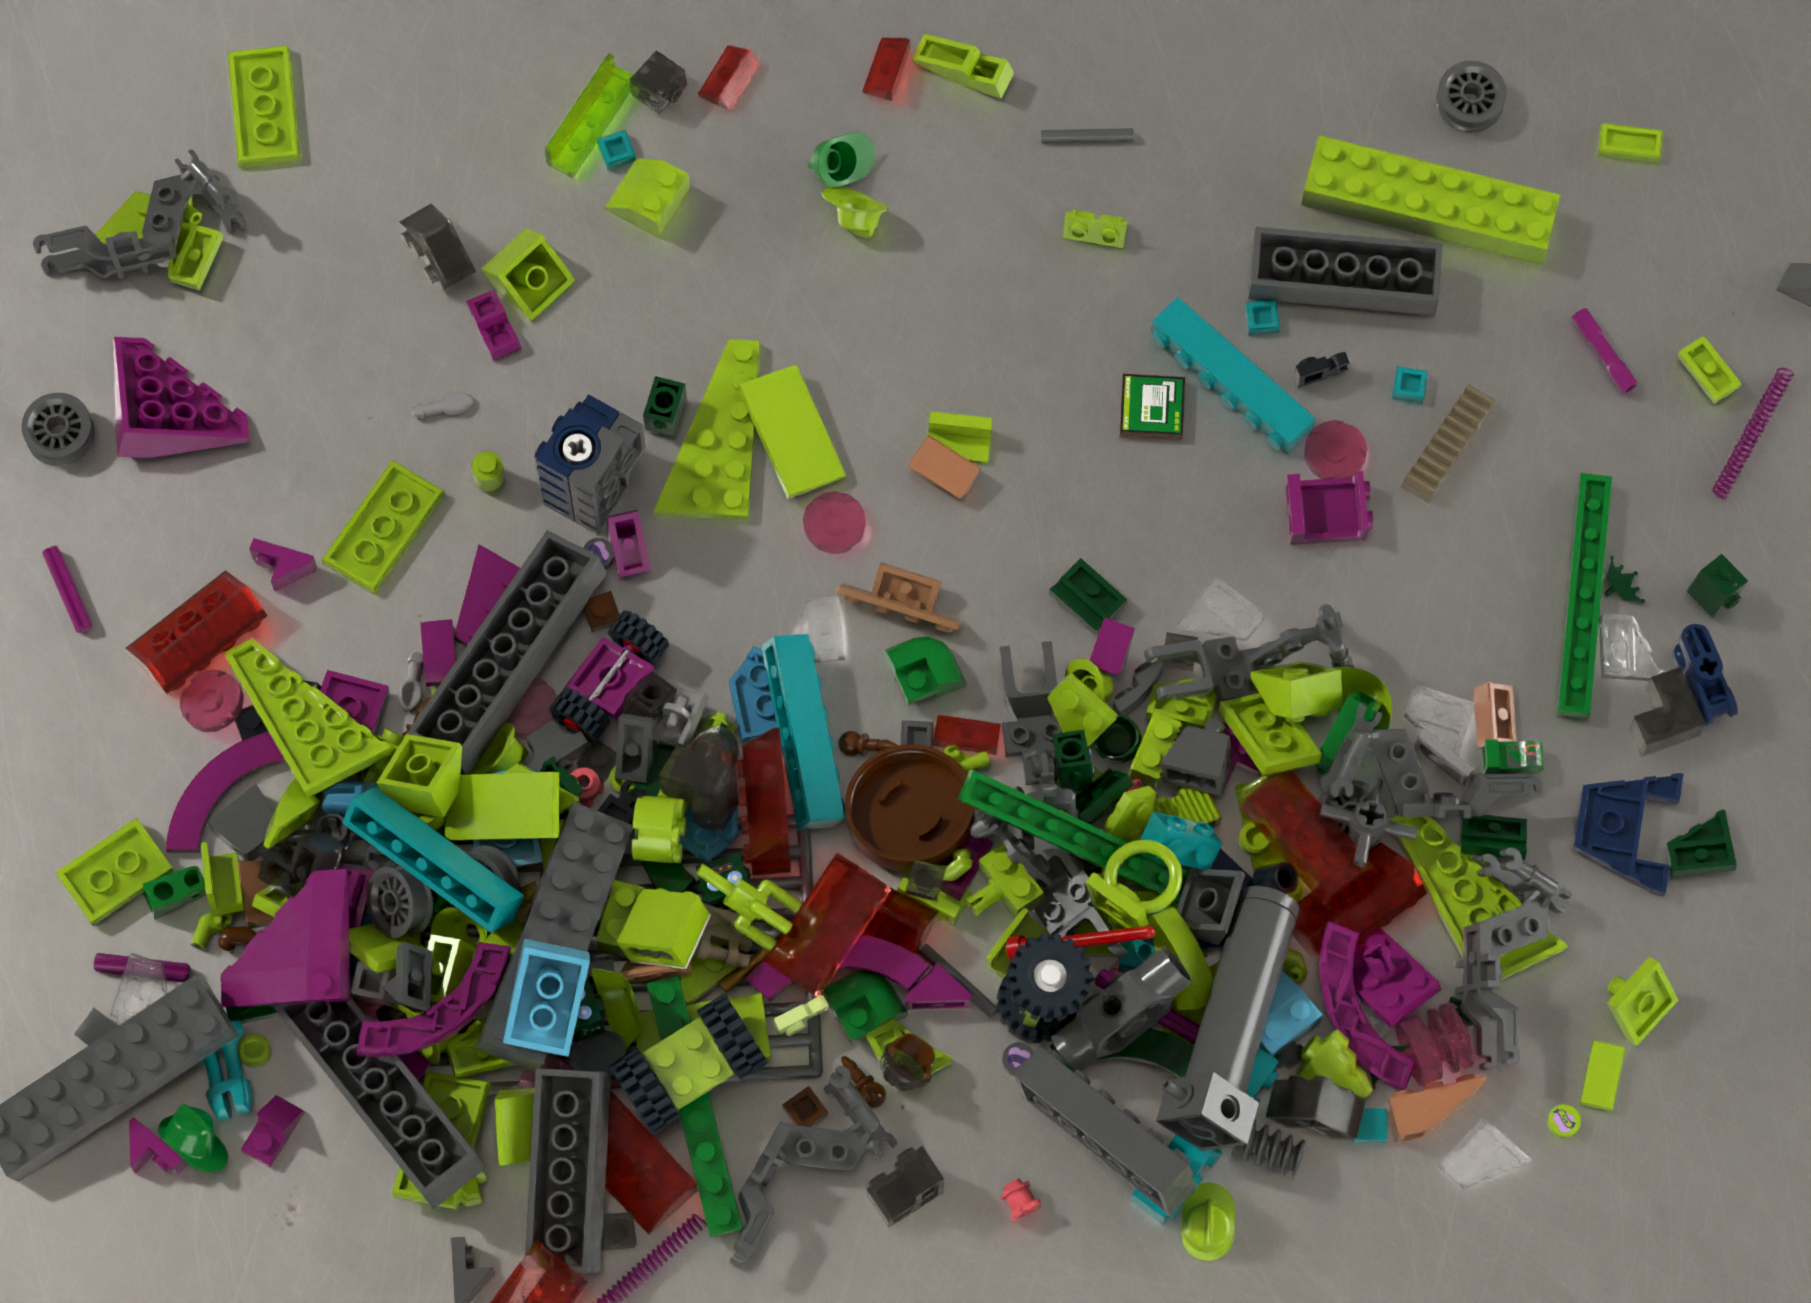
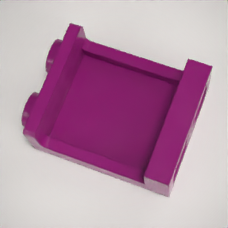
M1357 471L1355 477L1316 480H1300V474H1287L1285 492L1290 545L1366 541L1369 529H1373L1372 510L1367 511L1366 500H1370L1371 491L1370 482L1364 481L1363 471Z

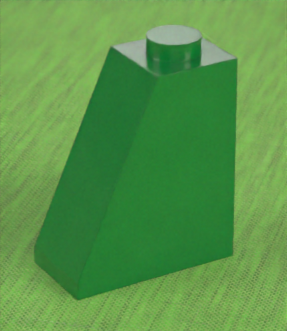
M1355 688L1353 689L1319 750L1322 753L1320 762L1313 764L1318 767V773L1324 775L1329 772L1336 757L1334 755L1335 752L1339 750L1347 731L1354 725L1356 720L1355 712L1360 704L1367 706L1364 719L1369 721L1373 718L1375 710L1379 712L1383 703Z

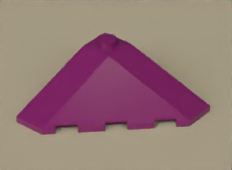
M114 337L115 433L118 457L153 458L247 443L249 441L246 413L238 407L233 412L219 402L222 395L204 382L200 386L196 385L186 377L188 373L186 368L171 357L164 361L152 352L154 344L146 338Z
M347 869L313 871L306 879L307 884L295 897L291 896L275 913L276 918L264 931L260 930L243 949L245 952L232 966L228 965L221 973V1006L223 1008L350 1001Z

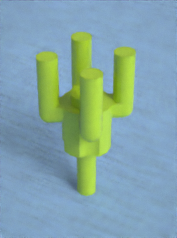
M704 864L700 866L696 873L697 876L724 893L726 897L723 903L740 914L734 922L735 929L769 952L777 941L752 925L751 922L755 918L759 921L763 919L785 935L793 924L769 908L770 904L766 902L768 897H772L794 913L802 905L800 900L767 879L763 880L756 889L741 878L733 884Z

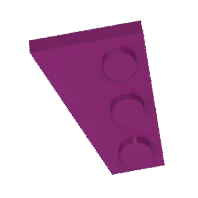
M478 544L454 634L455 641L465 647L520 570V567Z

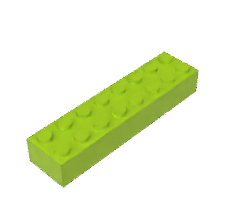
M1319 135L1301 205L1543 264L1561 194Z

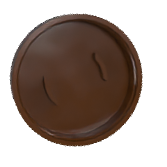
M906 744L893 746L871 756L853 775L845 796L847 825L855 845L872 862L899 872L925 871L929 865H942L950 860L955 851L962 849L971 835L970 829L975 822V808L957 801L967 777L965 770L948 754L925 745Z

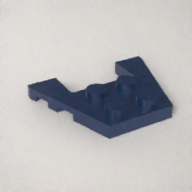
M1675 773L1666 777L1656 778V776L1644 777L1642 780L1626 782L1619 780L1583 785L1572 849L1657 895L1664 896L1667 889L1670 865L1637 859L1645 799L1678 805L1684 774Z

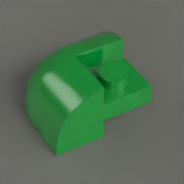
M929 636L912 638L883 651L895 682H898L908 705L935 694L938 698L967 686L955 656L947 645L940 640Z
M862 970L849 973L820 990L835 1019H838L852 1044L893 1019L898 1022L909 1016L893 986L885 977L871 971Z

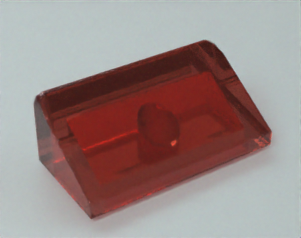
M881 38L863 88V93L892 101L910 51V39Z
M727 45L698 92V95L723 109L731 111L760 64L759 60L750 49Z
M938 714L933 746L946 748L950 745H956L959 747V750L977 753L986 751L987 754L997 755L1001 724Z

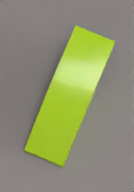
M925 33L912 57L913 62L935 74L967 88L1001 99L1014 75L1008 60L982 54L977 46Z
M294 779L289 784L276 807L266 830L263 845L269 849L308 824L323 798V790L306 798L297 780Z
M1169 907L1148 915L1149 925L1155 929V935L1152 937L1155 951H1158L1163 946L1168 948L1179 959L1192 978V983L1175 996L1178 1010H1194L1206 1006L1214 980L1198 942L1175 907Z

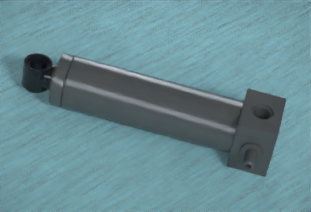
M1280 862L1257 868L1253 874V886H1248L1241 890L1186 1075L1181 1078L1168 1079L1162 1086L1165 1092L1156 1122L1200 1151L1248 1144L1259 1102L1247 1095L1246 1091L1300 909L1298 903L1287 895L1297 889L1299 882L1297 870L1289 862Z

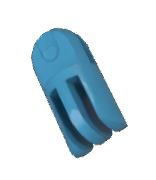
M338 782L323 790L322 809L327 814H346L354 796L375 787L379 790L380 788L377 782Z

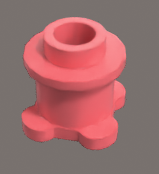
M576 769L570 775L575 776L580 784H589L586 787H581L583 792L579 802L581 805L591 808L597 795L604 792V784L592 769Z
M1016 1179L1003 1187L1005 1192L1000 1198L1001 1200H1006L1011 1209L1010 1218L1012 1222L1041 1208L1042 1203L1040 1199L1035 1200L1029 1189L1031 1185L1029 1181L1022 1183L1021 1179Z

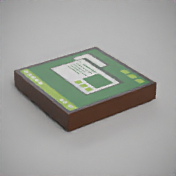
M1123 374L1120 436L1182 439L1185 377Z

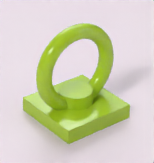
M1136 840L1121 846L1112 854L1105 867L1104 879L1093 872L1086 880V886L1092 904L1122 927L1147 926L1149 922L1146 914H1152L1166 908L1176 898L1182 884V868L1176 855L1165 845L1152 840ZM1138 853H1150L1160 857L1169 870V883L1160 896L1150 901L1141 902L1139 897L1129 888L1117 883V873L1121 864L1130 856Z

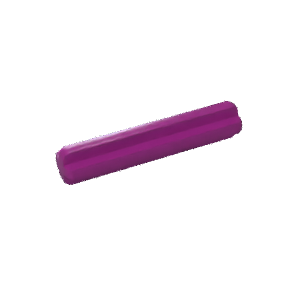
M57 546L46 548L42 552L76 632L82 633L92 627V623Z
M97 953L93 963L96 972L186 982L191 974V967L187 963Z

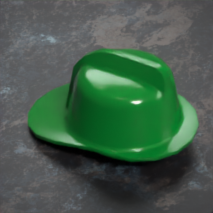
M860 132L847 133L817 145L813 151L811 161L807 163V167L813 169L815 175L825 185L831 188L841 187L859 181L870 173L875 162V148L867 135Z
M182 1104L174 1115L164 1118L159 1123L158 1133L160 1138L194 1169L205 1173H215L226 1166L228 1161L226 1147L214 1134V1122L207 1112Z

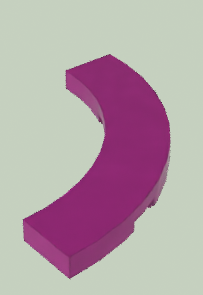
M269 732L234 744L212 759L194 777L181 796L173 813L167 834V853H199L204 828L211 815V810L220 797H223L249 773L257 769L261 770L273 765L286 763Z
M1327 921L1320 950L1319 977L1324 1006L1330 1022L1335 1030L1338 1029L1349 1039L1348 1047L1357 1055V1061L1363 1067L1387 1084L1400 1090H1405L1416 1060L1394 1049L1375 1032L1368 1022L1356 996L1353 981V962L1359 933Z
M832 934L803 940L780 950L758 965L745 980L759 993H762L767 1000L771 1001L787 986L810 973L837 968H859L887 977L909 991L930 968V965L905 948L883 939L856 934Z
M478 942L472 963L459 986L450 995H447L440 1002L430 1007L429 1010H425L424 1013L409 1019L403 1018L379 1022L362 1021L357 1056L385 1057L408 1054L428 1048L457 1033L470 1023L493 997L506 971L511 954V946Z

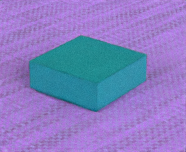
M626 130L596 139L607 170L636 160V155Z
M1276 300L1245 302L1248 335L1280 332Z
M1397 366L1392 399L1423 404L1428 371Z
M1353 1108V1143H1386L1387 1108Z

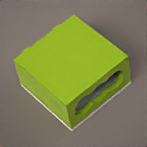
M642 888L617 943L631 963L687 969L711 914L702 903L701 898L695 893L689 891L683 893L670 892L662 888H657L656 890Z

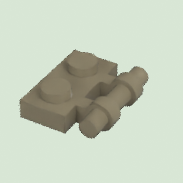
M704 904L711 916L694 951L695 957L703 960L708 957L723 961V965L732 968L735 965L747 968L750 956L739 953V950L749 952L753 940L735 929L734 922L740 914ZM755 918L751 924L755 926L757 919ZM711 942H713V943H716V944L724 945V946H726V949L721 948V947H717V946H714V945H710V944H711Z

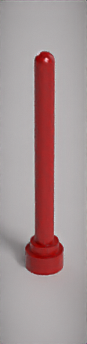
M1147 925L1061 936V939L1067 941L1070 938L1075 941L1073 945L1079 948L1080 946L1087 947L1150 939L1154 937L1155 929ZM1024 935L1008 937L1006 952L1010 961L1021 944H1026V941L1030 939L1029 937L1026 938Z

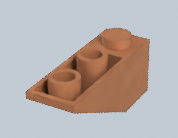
M1467 1074L1456 1078V1083L1444 1085L1440 1081L1424 1086L1423 1091L1412 1093L1411 1089H1405L1393 1093V1098H1389L1386 1108L1396 1143L1429 1136L1482 1089L1486 1081L1485 1076L1475 1078V1074Z

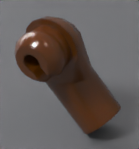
M246 926L229 927L220 933L221 937L218 940V945L225 951L233 950L235 945L239 944L247 946L257 933Z

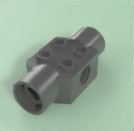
M1163 946L1134 970L1114 976L1108 982L1109 986L1100 994L1095 993L1089 996L1082 1004L1084 1007L1076 1012V1017L1051 1036L1052 1042L1073 1069L1083 1071L1096 1059L1122 1051L1171 1011L1173 997L1190 985L1192 978L1179 959L1168 948Z

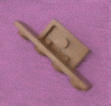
M880 563L872 592L843 583L838 586L837 593L844 595L843 600L853 604L861 605L862 601L874 604L873 609L876 611L891 614L892 610L903 613V618L908 621L922 623V620L935 623V629L947 633H952L953 629L959 630L962 627L963 620L934 612L942 581L886 563Z

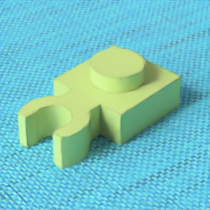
M820 995L808 1003L801 1004L774 1018L773 1026L778 1036L785 1032L788 1036H791L804 1029V1022L808 1021V1019L827 1011L829 1005L825 997Z

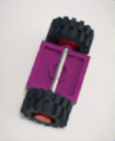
M623 610L608 630V635L612 637L613 642L605 637L600 639L549 707V712L553 714L552 716L555 719L559 720L562 726H566L570 732L578 733L581 731L586 740L592 744L598 740L611 721L607 715L616 720L619 719L654 673L655 669L653 666L669 646L667 638L663 637V634L657 631L654 625H650L646 619H641L638 614H633L628 610Z

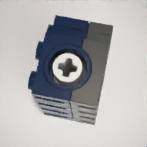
M588 394L583 403L579 401L573 409L569 408L564 416L560 415L556 419L551 430L553 434L547 442L543 441L539 445L534 457L536 458L544 505L571 521H576L580 526L598 535L606 523V517L612 514L630 486L629 472L646 446L643 424Z

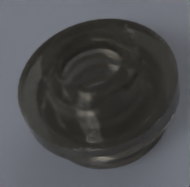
M1293 1040L1283 1046L1274 1055V1058L1279 1061L1277 1067L1281 1069L1286 1066L1289 1070L1303 1059L1300 1056L1304 1048L1302 1044L1297 1045Z

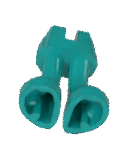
M231 1021L239 1036L221 1047L226 1062L228 1080H224L217 1051L203 1059L209 1082V1089L205 1095L211 1110L219 1122L232 1118V1110L227 1095L229 1091H231L233 1102L239 1115L252 1112V1085L250 1080L243 1077L238 1056V1042L244 1031L241 1021Z

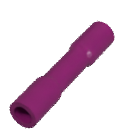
M1583 308L1576 312L1571 319L1607 367L1609 375L1622 394L1632 391L1638 385V382L1625 363L1617 356L1589 310Z

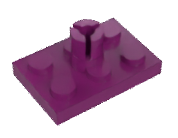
M1381 928L1356 945L1353 962V981L1356 996L1390 1028L1442 990L1439 981Z

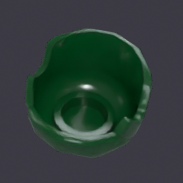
M1118 716L1094 741V747L1104 760L1110 763L1124 764L1135 758L1142 741V734L1138 725L1129 717Z

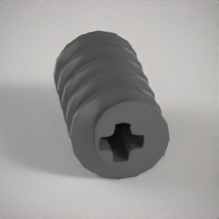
M1254 1119L1248 1144L1234 1146L1231 1155L1235 1156L1243 1149V1160L1248 1161L1255 1154L1256 1166H1260L1265 1160H1268V1171H1273L1277 1165H1280V1176L1284 1177L1292 1170L1293 1180L1305 1152L1306 1141L1302 1139L1296 1146H1293V1135L1291 1134L1284 1141H1281V1130L1279 1129L1272 1136H1269V1125L1267 1124L1257 1131V1121Z

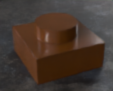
M611 591L590 597L583 608L592 633L611 627L620 616Z
M809 1086L782 1104L784 1111L792 1122L798 1126L812 1127L828 1115V1111Z

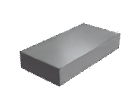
M1424 728L1417 736L1415 748L1461 786H1465L1471 779L1475 768Z

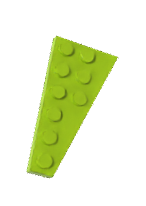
M728 339L655 506L654 516L748 521L755 425L738 390V386L741 383L758 378L760 340Z
M253 638L224 652L226 660L306 798L394 754L389 744L385 741H380L372 734L371 730L357 723L349 716L348 712L316 687H311L294 670H289L275 655Z
M1397 815L1389 820L1418 828L1415 840L1396 837L1462 958L1463 927L1473 925L1521 906L1522 902L1500 881L1491 876H1478L1477 871L1484 868L1474 861L1471 855L1460 854L1461 847L1431 817H1402ZM1549 931V936L1500 955V965L1502 967V978L1500 981L1566 950L1568 945Z

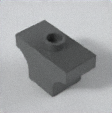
M554 720L526 736L528 747L534 754L532 761L527 767L534 772H540L543 763L553 756L557 759L555 765L559 769L564 767L567 771L573 766V761L589 752L588 741L581 731L575 734L565 733L559 729Z

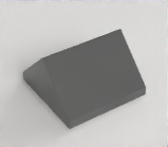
M1190 868L1177 912L1186 922L1194 937L1219 945L1224 939L1244 881L1245 873L1243 871Z

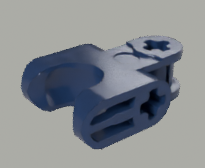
M1700 624L1688 625L1680 635L1679 644L1676 645L1672 653V661L1686 693L1694 699L1696 710L1702 722L1707 726L1713 723V718L1724 714H1728L1730 717L1737 715L1738 707L1735 697L1723 676V663L1709 630Z

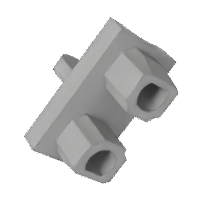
M679 689L674 702L665 703L662 712L667 715V718L657 740L662 745L686 750L696 739L694 732L697 725L705 722L710 711L707 709L706 704L709 697L705 693L696 694Z

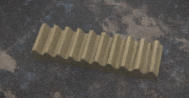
M1470 384L1467 385L1457 403L1454 404L1444 422L1439 426L1436 434L1433 435L1430 443L1426 445L1425 450L1412 466L1411 471L1407 473L1402 487L1429 503L1494 407L1496 400Z

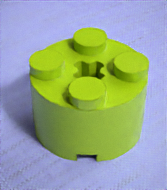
M639 796L637 798L632 829H635V839H632L633 860L681 863L682 844H679L680 836L685 837L687 824L686 817H683L684 799L656 796Z

